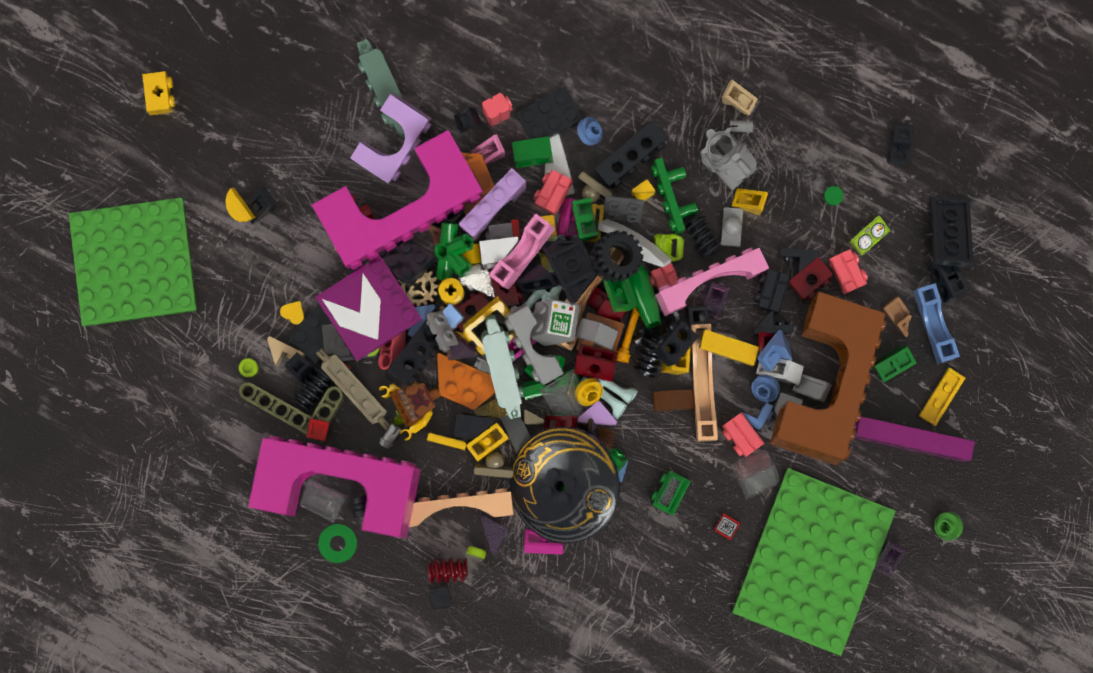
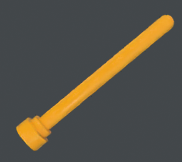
M636 307L632 310L622 346L616 351L619 352L617 361L628 363L630 359V351L628 349L639 317Z

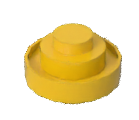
M592 378L582 381L575 390L576 400L583 406L593 405L603 394L602 385L599 381Z

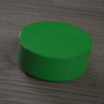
M836 186L829 187L824 193V200L830 206L840 204L844 197L843 191Z

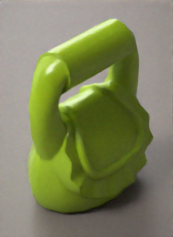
M661 233L654 235L653 244L662 250L672 262L683 258L684 240L681 236ZM672 239H677L676 257L671 256Z

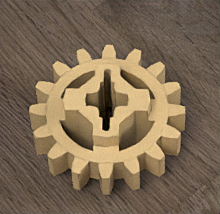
M425 271L421 275L422 277L414 283L417 285L422 284L423 292L419 290L414 291L415 287L412 285L406 294V285L398 280L413 306L414 304H417V307H420L421 304L428 305L427 301L434 302L432 296H438V293L434 290L438 289L439 285L434 284L437 278H431L433 275L432 271L428 274ZM429 281L431 284L430 293L426 290V285ZM416 296H422L424 298L421 300H414Z

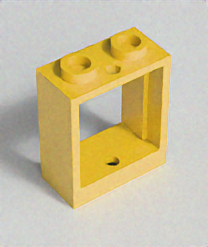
M499 296L463 324L464 336L469 341L473 340L477 344L475 347L481 355L485 354L483 342L472 329L496 309L504 318L505 314L511 312ZM510 331L508 333L510 340H512L515 335L513 331Z

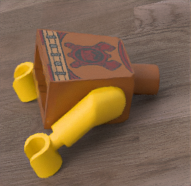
M416 381L411 387L407 386L404 391L395 384H390V387L381 386L379 388L380 391L387 389V394L381 397L388 398L391 396L405 426H410L409 429L405 428L400 432L402 434L404 431H407L409 437L405 440H409L412 437V433H417L424 428L432 417V409L435 408L433 400L440 397L438 389L433 387L427 390L424 383L418 384Z

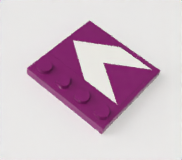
M381 256L373 259L315 296L357 362L422 320Z

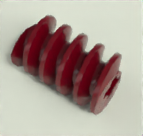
M449 558L448 564H446L444 559H441L440 564H438L436 559L430 564L428 559V578L430 583H433L435 578L438 583H441L443 577L446 583H449L451 577L454 583L457 582L458 577H460L461 582H464L466 577H468L467 558L464 559L463 563H461L460 558H457L455 564L452 558Z

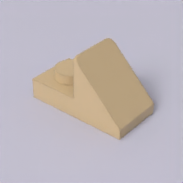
M730 80L722 96L723 104L732 105L745 115H750L758 100L734 80Z
M270 336L267 340L276 366H279L285 353L288 359H291L296 352L305 357L304 353Z

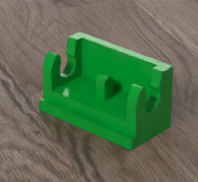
M549 136L512 142L516 168L553 163Z
M900 345L877 359L871 368L876 371V377L879 380L886 382L917 362L909 348Z

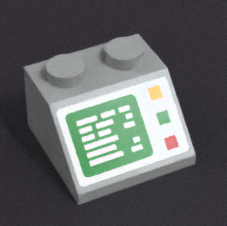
M553 299L536 302L534 318L537 323L533 327L530 337L543 346L574 341L580 306L578 304L571 306L568 302Z

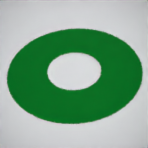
M335 524L327 527L321 533L318 546L320 553L325 559L333 563H342L350 559L355 553L357 539L349 527ZM335 536H341L345 540V547L341 551H334L330 547V541Z

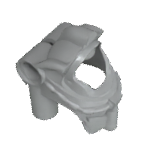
M730 128L718 132L709 129L706 132V138L708 139L706 146L700 152L701 160L711 172L717 173L733 191L743 182L742 179L748 178L758 169L756 167V160L747 148V145L737 141L731 135Z

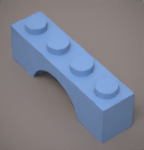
M934 283L913 291L936 363L940 364L960 357L955 340L949 333L943 318L941 298L936 284Z

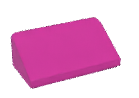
M565 198L561 205L557 236L579 239L572 208V201L576 200Z
M525 529V553L563 554V543L547 540L531 529Z

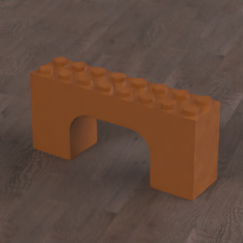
M821 292L811 300L801 336L831 346L837 352L840 359L839 371L827 409L815 410L787 401L780 407L770 440L771 445L833 465H837L843 462L845 458H848L851 447H848L849 442L855 436L856 429H854L855 421L858 422L861 415L859 406L866 397L864 388L871 379L869 371L876 361L874 353L881 343L879 335L886 325V320H884L886 313Z

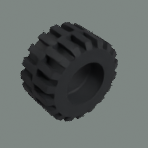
M617 230L597 240L598 242L593 245L594 249L591 250L590 255H593V257L590 258V261L594 263L592 268L593 270L597 269L599 277L604 276L603 280L608 281L610 279V282L615 283L616 281L621 282L639 271L638 268L643 263L640 260L644 259V254H641V251H643L642 246H638L639 240L633 239L634 235H627L626 231L620 232ZM611 247H615L622 252L624 256L623 266H618L611 260Z

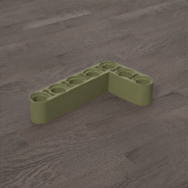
M244 383L239 388V394L243 399L305 434L308 431L310 418L331 423L344 400V393L341 389L330 387L325 392L312 417L252 383ZM247 387H252L254 391L250 397H246L244 394ZM333 391L340 393V397L336 401L330 399V394ZM269 396L270 404L262 406L261 399ZM284 405L287 408V412L285 415L280 416L278 408ZM327 407L330 409V415L323 418L320 412L323 408ZM297 415H302L304 418L301 425H296L294 422Z

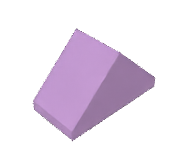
M599 400L583 413L577 422L587 424L588 420L592 418L596 425L616 426L617 424L615 418Z

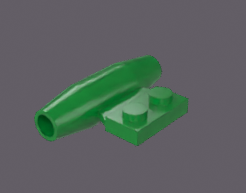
M643 263L638 268L639 271L621 282L616 281L614 283L610 282V279L608 281L603 280L613 312L630 311L636 307L647 328H654L661 324L656 294Z

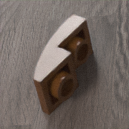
M668 390L652 393L654 412L695 409L693 390Z

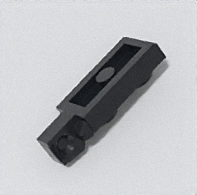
M676 311L667 316H664L663 312H661V324L657 327L647 328L645 324H642L638 330L639 333L632 337L634 344L637 347L645 343L648 345L649 343L645 341V338H652L651 335L662 336L666 334V328L672 322L682 321L678 312Z

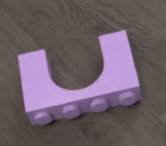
M395 93L389 95L380 111L402 126L405 141L401 150L395 154H385L367 142L362 141L350 157V159L386 183L398 179L401 174L399 169L402 165H406L409 162L411 150L419 146L421 143L420 136L422 133L426 134L432 125L429 123L432 119L431 117Z
M511 168L459 223L460 231L463 234H468L475 244L487 231V225L497 212L510 200L514 203L526 190V181Z

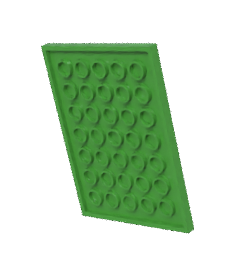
M787 468L732 613L841 656L896 511Z

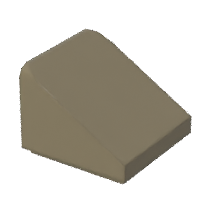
M524 409L526 425L544 424V419Z

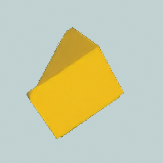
M645 180L633 188L631 194L634 199L646 201L655 194V189L648 180Z

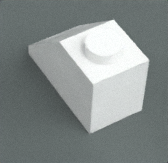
M518 237L479 241L483 267L487 266V269H494L497 263L508 256L518 245Z
M780 359L769 372L764 370L759 362L756 374L770 375L778 381L799 385L804 366L790 360Z

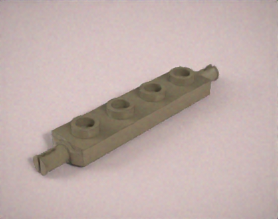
M322 348L317 351L316 354L323 361L321 365L323 371L372 424L379 422L387 430L390 427V423L384 418L387 411L335 354L328 356Z

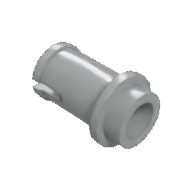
M749 119L747 121L730 120V125L738 126L730 127V132H747V134L753 132V121H749Z
M391 423L384 436L380 437L381 441L379 443L387 449L390 446L393 447V442L402 429Z

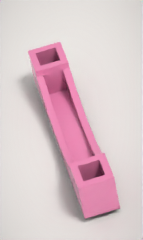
M749 248L741 252L742 256L736 257V255L725 259L726 263L720 265L717 262L709 266L710 270L703 272V269L693 273L692 278L687 279L683 277L675 281L676 285L670 287L667 284L659 288L660 292L655 297L664 316L685 307V301L690 293L697 286L708 280L727 275L746 276L748 280L764 273L769 267L760 248L755 250Z

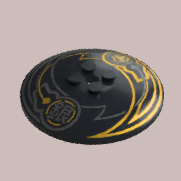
M553 427L535 434L521 447L512 465L513 477L510 478L512 500L519 516L533 532L547 540L568 544L589 539L608 524L618 505L620 480L614 459L607 448L596 437L578 428ZM558 481H562L565 484L563 491L557 488Z

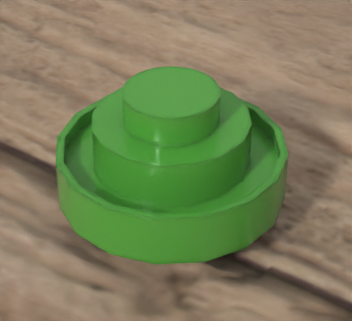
M944 512L937 516L935 520V531L941 539L950 541L960 537L963 531V524L957 514Z

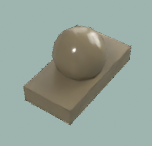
M581 172L578 178L588 184L582 189L583 199L591 198V203L599 199L600 194L605 198L606 196H614L611 190L586 172Z
M491 452L486 456L485 464L475 463L474 474L512 478L513 468L512 466H503L504 458L500 453Z

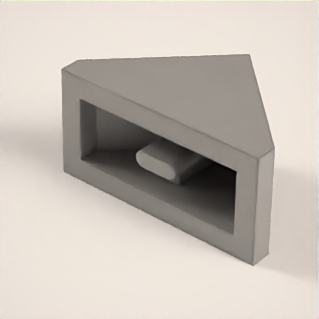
M582 318L575 337L612 350L618 331L600 322Z

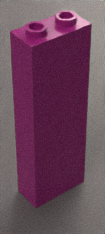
M861 416L858 422L855 421L854 429H856L854 439L960 462L971 461L975 441Z

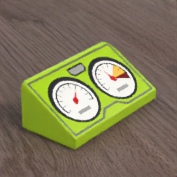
M878 216L849 243L863 256L890 230L883 219Z

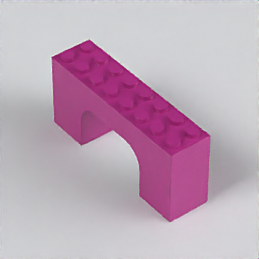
M449 130L414 148L430 179V186L422 198L380 220L365 217L360 212L346 186L312 204L348 270L350 268L355 270L361 267L363 261L367 259L372 261L380 256L379 252L385 249L387 252L394 249L399 241L403 240V242H406L414 237V233L418 231L423 233L430 229V224L434 222L439 224L441 221L446 220L447 215L453 212L455 215L463 211L465 205L469 203L474 205L481 200V196H483L482 189Z
M269 436V439H262L249 508L295 516L300 490L304 481L312 475L324 474L358 481L363 485L367 492V505L362 530L407 538L421 472L420 469L416 468V464L401 461L400 465L397 464L396 460L382 457V461H379V457L363 454V457H360V453L344 450L343 454L341 450L327 446L325 450H322L323 446L307 443L304 446L303 442L288 439V443H286V439Z

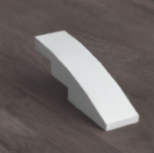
M609 219L599 222L598 230L610 233L619 230L620 232L626 231L627 235H634L633 239H638L640 242L638 246L643 248V251H641V254H644L643 261L660 267H665L671 263V259L662 250L637 232Z

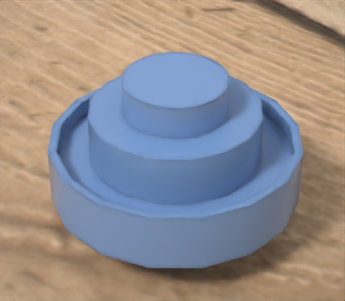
M593 117L580 120L577 131L582 142L591 146L600 142L602 139V129L598 121Z
M770 375L757 376L751 386L754 396L763 402L774 401L780 393L778 381Z

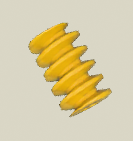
M448 278L439 285V295L444 304L447 306L453 304L455 306L463 301L464 290L458 280ZM451 289H454L453 295L449 296Z

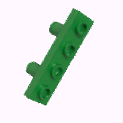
M658 158L652 163L651 171L653 176L657 177L659 183L657 184L658 193L663 195L664 198L663 208L670 217V220H668L671 231L674 230L675 234H681L685 231L682 219L697 214L698 208L696 203L681 207L677 205L671 182L686 178L684 167L667 171L663 159Z

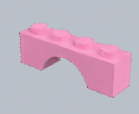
M535 214L524 228L523 236L518 245L508 256L497 263L489 276L509 290L556 228Z

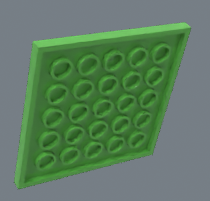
M183 198L69 213L83 327L197 311Z

